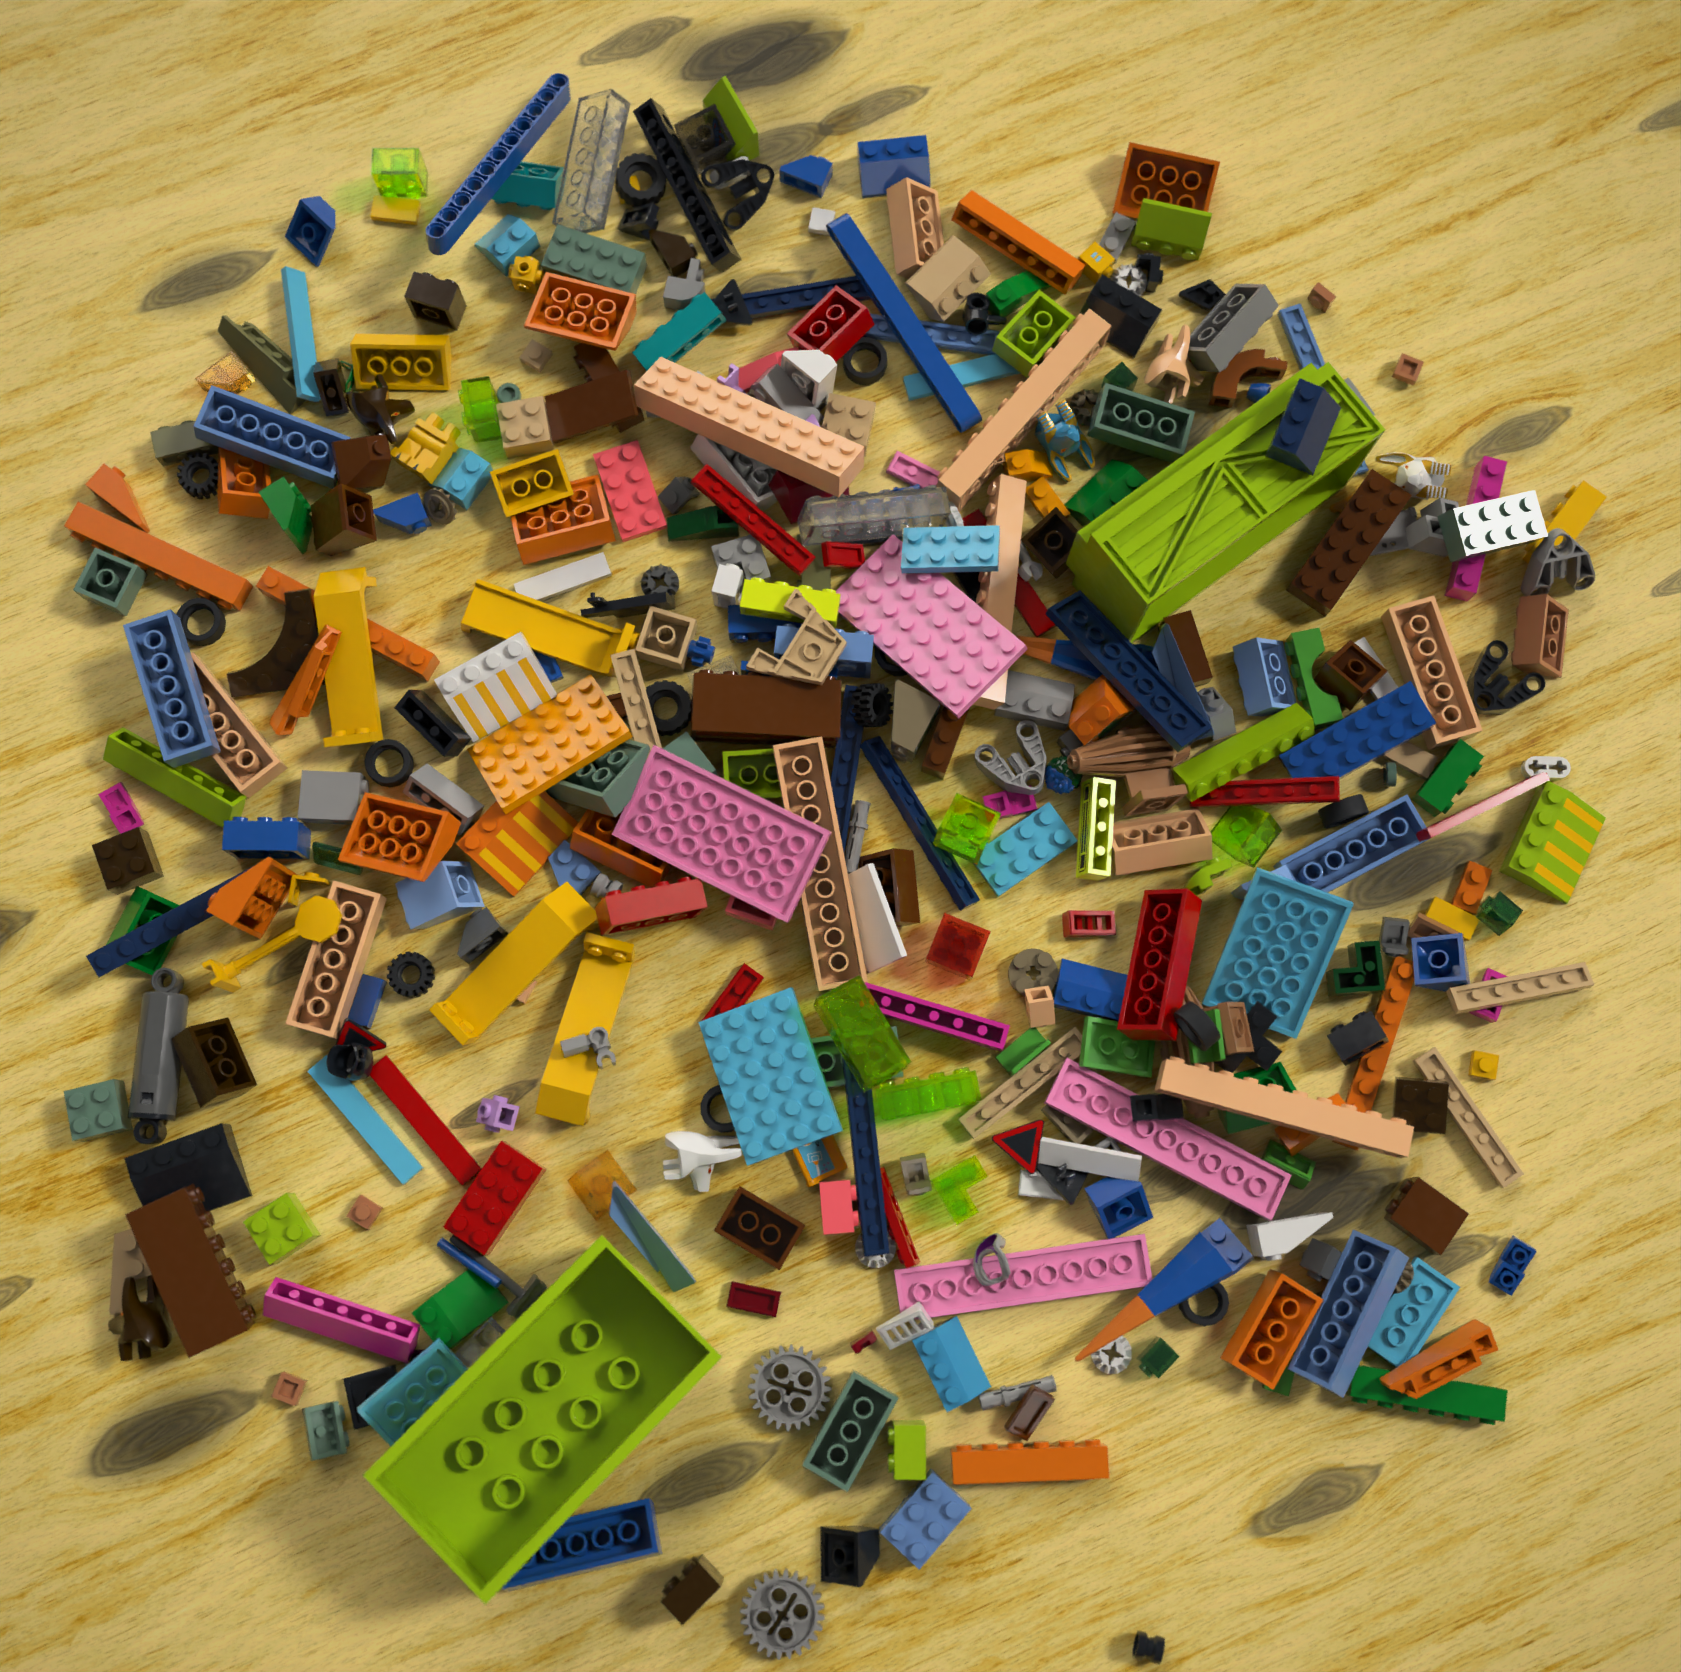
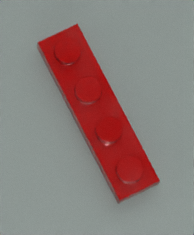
M882 1167L880 1170L885 1215L889 1222L887 1228L891 1239L896 1240L899 1248L897 1250L898 1259L901 1264H905L907 1269L919 1264L920 1259L885 1167Z

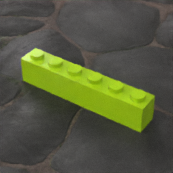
M1295 703L1172 768L1175 785L1185 784L1188 792L1185 796L1192 802L1315 735L1314 720L1298 703Z
M124 727L108 736L103 760L115 768L126 772L220 827H224V820L232 821L233 817L242 816L247 798L245 795L188 763L175 768L164 762L158 746Z

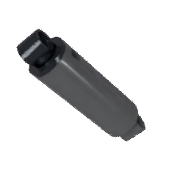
M160 968L154 972L151 983L155 991L143 993L128 1118L140 1119L135 1125L133 1133L139 1143L146 1145L162 1143L167 1135V1128L163 1121L176 1120L182 1063L171 1039L186 1028L189 997L179 994L184 985L182 975L169 968ZM171 976V984L168 987H164L165 978ZM152 1125L154 1135L148 1138L146 1131Z

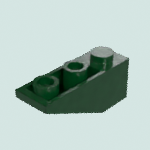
M710 506L667 517L668 542L739 537V524L718 506Z

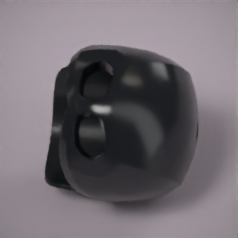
M359 1043L335 1045L330 1049L327 1056V1070L330 1074L347 1080H363L369 1077L373 1068L372 1050Z

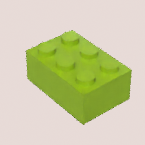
M1038 290L996 336L992 351L1025 377L1029 378L1028 373L1035 364L1040 365L1044 361L1043 356L1050 347L1054 349L1059 344V337L1065 330L1069 332L1072 329V324L1076 317L1042 291Z

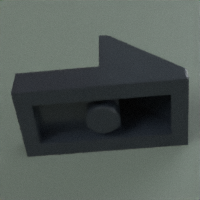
M654 203L625 209L618 230L650 240L648 231L657 229L659 221L656 216L659 207Z

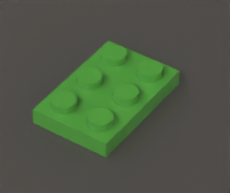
M1090 1016L1084 1017L1079 1067L1152 1078L1156 1040H1132L1117 1030L1118 1021Z

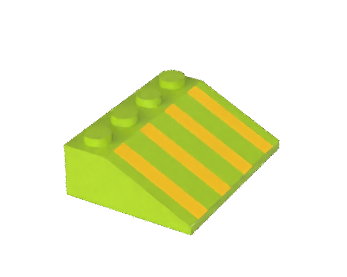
M1550 781L1537 786L1499 872L1568 904L1606 817L1572 792Z

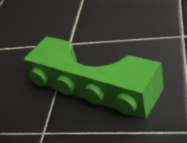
M1320 628L1291 633L1286 639L1285 651L1287 656L1291 657V675L1294 679L1296 678L1298 684L1296 688L1297 698L1299 701H1302L1304 710L1313 718L1314 730L1330 727L1341 721L1343 716L1338 697L1327 694L1319 689L1312 677L1313 663L1325 651Z

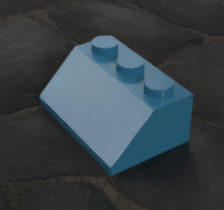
M957 1316L935 1326L933 1330L912 1340L946 1412L969 1402L991 1387Z

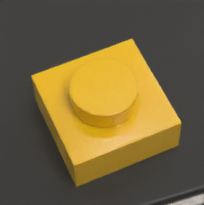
M1476 1050L1472 1051L1468 1075L1496 1080L1499 1055Z

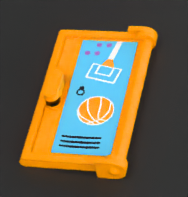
M833 1135L792 1150L808 1188L814 1187L819 1181L848 1168Z

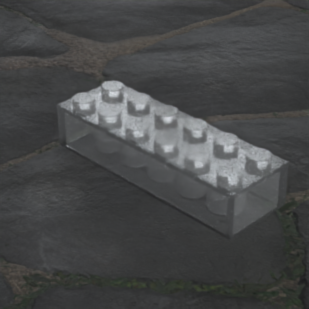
M613 89L580 97L578 100L552 222L555 226L559 224L583 233L595 232L605 228L630 108V102Z
M929 485L922 489L907 487L900 491L885 489L878 493L862 491L855 495L845 496V494H841L840 497L834 495L825 498L813 496L806 499L797 521L802 546L819 545L826 541L850 542L890 538L893 534L896 537L903 536L904 528L943 527L951 514L946 487Z

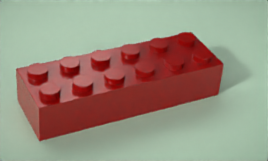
M1188 888L1144 891L1117 1030L1132 1040L1176 1041L1179 1026L1173 1015L1183 1005L1202 900Z

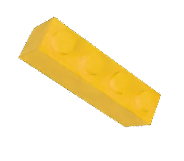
M1584 480L1577 487L1572 485L1564 495L1567 500L1564 504L1559 502L1553 509L1551 514L1554 517L1550 522L1547 520L1544 522L1547 534L1553 529L1560 528L1575 540L1607 498V496ZM1558 536L1555 539L1554 546L1559 545L1563 541V536ZM1544 538L1527 544L1524 548L1527 553L1522 560L1529 564L1532 553Z

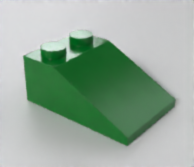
M468 1269L414 1310L412 1314L433 1342L440 1338L451 1350L509 1302L498 1288H494Z

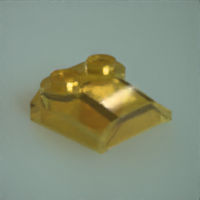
M609 1150L594 1158L567 1180L585 1205L587 1211L596 1221L609 1212L612 1183L614 1181L618 1183L628 1197L637 1191V1188Z

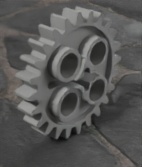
M790 1344L789 1350L785 1352L783 1346L780 1345L778 1354L770 1349L771 1358L768 1359L762 1355L761 1359L764 1364L755 1363L754 1365L759 1371L758 1374H750V1377L756 1380L755 1383L748 1384V1388L755 1390V1393L749 1395V1399H757L752 1408L762 1409L758 1417L761 1418L767 1415V1425L773 1420L777 1421L776 1429H779L782 1423L786 1424L787 1431L790 1430L791 1424H795L797 1430H800V1422L802 1421L807 1426H810L809 1417L812 1416L818 1420L817 1409L824 1412L826 1410L821 1402L830 1401V1398L824 1395V1392L831 1391V1387L824 1385V1383L831 1378L830 1376L822 1375L827 1367H818L821 1358L818 1357L812 1360V1350L806 1355L803 1354V1346L799 1348L798 1352H794L793 1344ZM776 1365H786L789 1370L788 1375L784 1378L777 1377L774 1373ZM805 1371L813 1375V1382L807 1386L802 1385L798 1379L799 1375ZM768 1379H773L783 1384L793 1381L794 1387L811 1391L812 1395L807 1396L795 1390H792L791 1394H787L785 1387L769 1384ZM776 1389L780 1392L781 1399L779 1402L771 1403L768 1401L766 1395L769 1390ZM795 1397H801L805 1400L806 1406L803 1410L796 1411L792 1408L791 1401Z
M785 1568L783 1575L780 1576L777 1569H774L773 1577L771 1578L764 1572L763 1582L757 1578L754 1580L756 1589L753 1587L747 1588L751 1597L743 1596L742 1601L748 1605L747 1607L740 1608V1613L747 1615L740 1621L741 1624L748 1625L743 1634H752L753 1636L749 1644L758 1642L757 1652L762 1651L765 1647L767 1649V1657H770L772 1652L775 1651L778 1660H780L782 1652H786L788 1659H791L793 1650L800 1656L802 1654L801 1646L810 1649L809 1639L818 1640V1636L814 1631L823 1630V1626L817 1622L825 1620V1615L818 1612L824 1608V1603L816 1602L820 1599L821 1592L813 1594L812 1592L816 1584L812 1583L807 1586L808 1576H804L799 1580L797 1570L792 1577L788 1575L787 1568ZM777 1588H781L786 1592L787 1596L784 1600L778 1601L773 1598L772 1592ZM796 1593L797 1597L787 1610L788 1618L783 1616L774 1632L769 1634L768 1630L777 1620V1610L782 1611L792 1594ZM798 1604H804L808 1608V1612L804 1616H798L794 1613V1607ZM761 1611H767L772 1619L768 1623H761L757 1618V1614ZM782 1627H789L793 1631V1635L788 1639L781 1638L778 1632Z

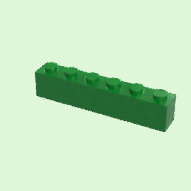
M1359 1365L1345 1394L1352 1396V1401L1367 1404L1368 1399L1376 1400L1377 1406L1393 1408L1394 1403L1403 1405V1410L1419 1412V1408L1428 1409V1414L1444 1417V1412L1454 1413L1455 1419L1470 1421V1416L1479 1417L1480 1423L1495 1425L1496 1420L1505 1422L1508 1390L1451 1380L1416 1399L1397 1390H1391L1381 1383L1380 1378L1392 1370Z

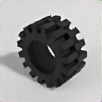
M200 452L195 453L196 457L190 454L188 455L190 460L186 461L183 459L181 462L184 466L179 465L177 468L180 473H177V477L180 479L178 480L179 484L194 498L196 496L198 499L203 500L204 496L206 499L211 498V493L216 496L218 494L215 491L218 488V462L206 453H203V456ZM202 468L209 470V478L205 482L197 484L193 481V475L197 470Z
M880 683L861 684L860 687L855 689L856 693H853L852 697L855 700H851V705H854L852 713H856L854 719L858 720L857 724L862 725V727L885 726L887 721L891 719L889 714L893 713V710L890 709V706H893V702H890L892 695L887 694L889 689Z
M409 951L405 952V954L400 953L397 955V959L393 958L391 961L392 965L388 966L387 969L389 970L387 979L390 981L388 982L390 987L396 993L413 998L420 997L422 993L426 994L428 992L427 989L429 987L432 988V980H435L433 971L435 970L426 957L417 952L411 953ZM411 965L417 966L420 970L419 980L414 984H406L402 979L403 970Z

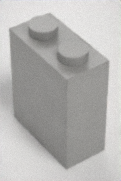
M302 770L298 819L303 823L352 825L364 793L369 792L368 780H366L362 773Z

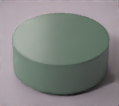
M505 383L499 387L497 398L499 403L521 400V392L515 384Z
M1395 762L1384 764L1383 780L1386 787L1396 786L1397 769Z

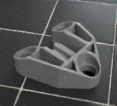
M1556 528L1551 530L1531 555L1521 585V592L1525 596L1548 594L1554 578L1559 577L1562 579L1565 578V575L1568 584L1577 591L1590 587L1595 581V571L1589 553L1563 529ZM1558 536H1563V541L1559 545L1554 546L1555 539Z
M1023 720L1016 727L1017 741L1023 750V755L1032 766H1028L1019 752L1012 753L1007 758V761L1017 776L1013 774L1003 757H1000L992 745L983 744L977 747L975 751L977 767L1004 791L1034 795L1043 789L1047 758L1038 727L1033 721ZM1024 727H1030L1034 733L1030 737H1024L1020 734V731ZM988 751L993 757L990 761L984 762L979 759L980 753ZM1031 779L1039 780V784L1036 787H1029L1025 782Z

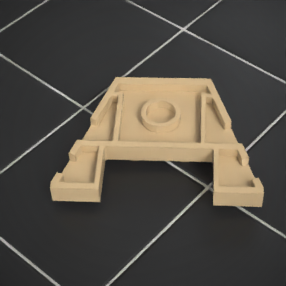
M795 588L785 603L784 610L804 620L802 626L780 660L757 648L746 665V669L753 672L823 685L847 646V642L827 620L821 617L816 608L811 603H808L802 596V593Z
M132 1229L114 1234L110 1315L122 1312V1291L125 1278L134 1277V1280L152 1275Z

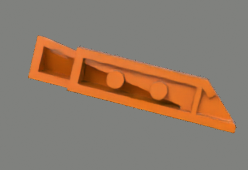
M327 624L323 627L269 721L275 734L292 735L298 718L309 717L342 634L341 631Z
M1474 1319L1382 1376L1380 1381L1391 1390H1397L1417 1399L1482 1365L1481 1356L1496 1352L1499 1349L1491 1328Z

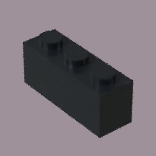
M408 690L394 707L443 757L458 756L472 739L423 690Z

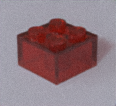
M944 913L925 962L971 981L991 931Z

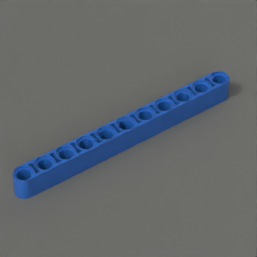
M556 73L548 78L427 225L426 237L429 251L432 254L443 255L452 248L570 102L569 78L565 74Z
M845 213L826 224L831 239L957 430L963 433L981 422L982 417L976 405L850 215Z

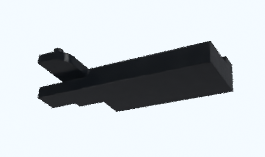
M592 592L590 593L591 598H587V602L594 608L581 609V616L592 618L614 615L617 618L647 614L650 606L663 610L675 609V598L673 594L661 592L607 601L603 597H595V593Z

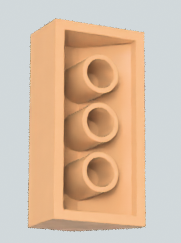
M906 177L887 188L886 191L896 275L910 279L944 242L937 190Z
M1199 808L1113 823L1111 865L1116 875H1127L1133 872L1150 871L1157 868L1174 867L1180 864L1212 859V834Z

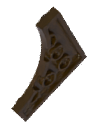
M310 588L286 591L284 593L286 603L285 620L278 640L272 649L258 662L227 673L231 697L283 691L289 688L319 636ZM324 677L323 682H322L321 685H326V684H325V677Z

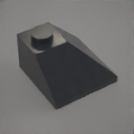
M822 1526L821 1581L862 1587L880 1556V1528L866 1526Z

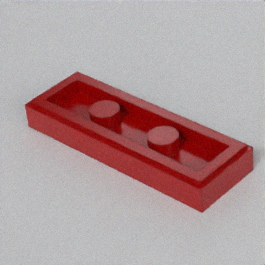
M744 963L703 1020L745 1005L764 977Z

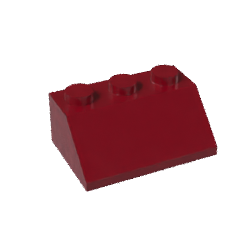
M779 470L776 471L768 484L790 524L844 506L850 502L849 486L840 497H837Z

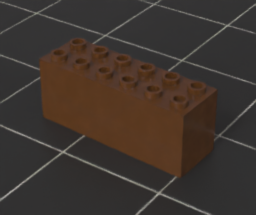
M699 670V673L694 672L690 736L694 742L778 745L822 737L824 748L836 747L840 738L841 680H835V677L828 676L823 685H817L773 675L762 676V673L750 672L748 675H738L736 671H724L723 674H715L712 670Z
M194 1183L125 1214L188 1358L248 1331L255 1324L254 1319L257 1318L252 1304L247 1305L243 1296L246 1295L241 1280L237 1281L233 1272L236 1271L231 1257L226 1258L223 1248L226 1247L221 1234L216 1235L212 1226L215 1224L214 1217L210 1210L206 1211L202 1202L205 1201L204 1195L200 1187L195 1188Z

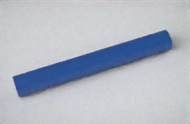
M444 1238L438 1241V1248L494 1288L500 1286L502 1280Z

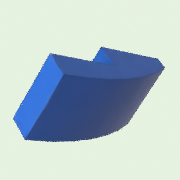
M1513 1235L1497 1261L1488 1282L1512 1296L1524 1278V1270L1537 1250Z

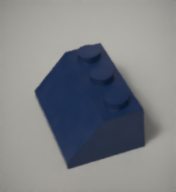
M1300 378L1292 391L1265 456L1313 476L1341 407L1323 387Z

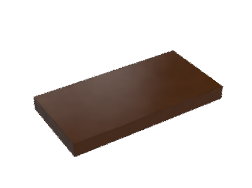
M627 369L544 396L552 442L555 443L639 417L631 373Z

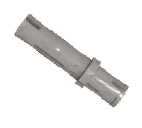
M862 800L855 801L852 821H849L850 834L845 853L848 874L858 869L865 830H868V824L866 823L871 803Z
M1050 1375L1009 1387L1004 1385L1000 1386L998 1390L978 1395L981 1409L984 1411L1002 1405L1005 1407L1010 1406V1403L1022 1400L1032 1384L1048 1393L1056 1392L1057 1388L1054 1377Z

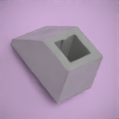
M1210 687L1197 692L1215 735L1210 737L1215 741L1236 733L1233 709L1216 689Z

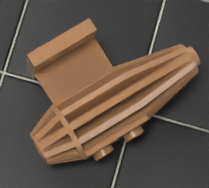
M1145 724L1136 729L1122 727L1116 730V733L1112 736L1071 750L1070 755L1067 757V764L1069 769H1072L1075 774L1124 777L1130 801L1122 807L1124 817L1167 811L1188 793L1185 784L1174 786L1170 769L1189 757L1190 745L1177 752L1151 724Z
M1186 986L1183 1005L1191 1001L1204 1011L1220 1010L1225 1056L1254 1052L1244 1002L1218 1003L1217 1006L1203 1008L1191 988ZM1178 1027L1176 1041L1161 1040L1162 1060L1177 1057L1184 1059V1064L1194 1066L1190 1062L1188 1038ZM1214 1062L1198 1063L1209 1066V1071L1214 1072ZM1183 1099L1188 1113L1194 1114L1195 1118L1210 1116L1209 1111L1214 1110V1107Z

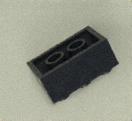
M1102 274L1079 314L1082 313L1084 315L1090 308L1111 325L1107 343L1135 358L1158 323L1162 309Z

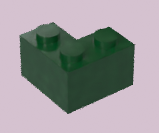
M1380 941L1354 942L1348 945L1350 968H1336L1326 972L1328 997L1375 994L1384 991L1385 982Z

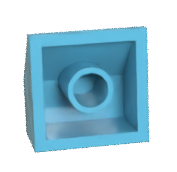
M509 214L474 244L506 277L508 276L510 265L514 264L516 256H530L540 247L537 234L521 218Z
M458 448L455 453L453 452L450 460L433 484L428 483V485L438 490L443 489L445 495L450 494V500L468 510L492 478L490 471H493L488 461L471 450Z

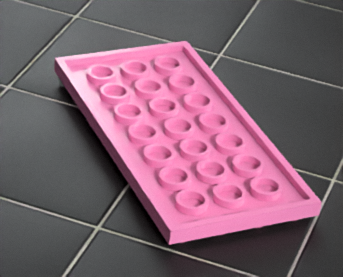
M893 534L836 590V593L841 594L838 614L858 631H865L869 635H874L873 644L959 719L1028 648L942 574L902 573L901 557L903 542Z
M653 745L643 766L632 798L624 807L612 835L785 922H789L832 832L673 753Z

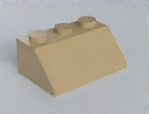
M951 236L905 284L929 319L944 322L991 273L977 253L956 236Z

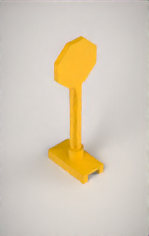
M315 895L300 905L295 920V927L237 961H231L225 965L209 959L202 963L204 969L214 972L216 978L210 981L212 986L233 993L241 988L236 976L241 974L242 970L301 936L304 939L322 943L336 935L342 914L334 900Z

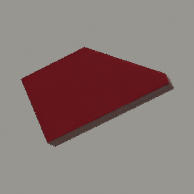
M873 1330L851 1342L850 1345L854 1353L859 1354L861 1350L876 1342L877 1337Z

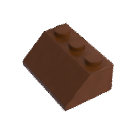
M892 848L861 856L859 868L867 864H874L896 926L903 927L920 923L914 851Z

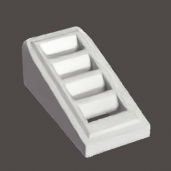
M919 1301L878 1326L876 1330L891 1350L933 1330L934 1324ZM918 1317L921 1322L917 1324L914 1318ZM909 1321L912 1328L908 1329L905 1322ZM897 1326H901L904 1331L903 1334L899 1333L896 1328ZM891 1329L896 1338L892 1340L886 1331Z

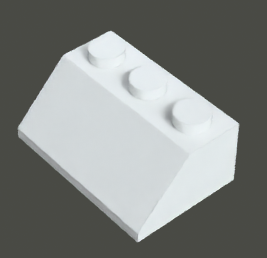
M820 350L785 351L782 354L781 368L820 412L827 405L829 393H833L837 370L835 360Z

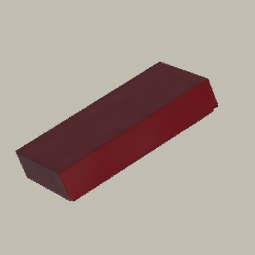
M732 1281L726 1307L776 1317L781 1291Z

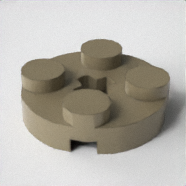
M1035 948L1026 949L1017 954L1012 960L1008 969V979L1013 989L1025 997L1024 989L1049 986L1051 991L1058 979V968L1049 953ZM1030 967H1035V970L1040 972V975L1036 976V980H1032L1031 976L1026 975V972L1030 971Z

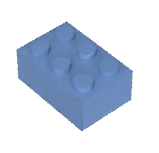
M930 1469L926 1473V1480H920L882 1524L880 1533L920 1569L967 1515L971 1507L936 1472Z

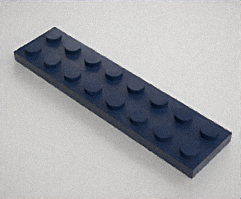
M1081 590L1047 610L1045 615L1177 752L1198 740L1212 728L1205 718Z

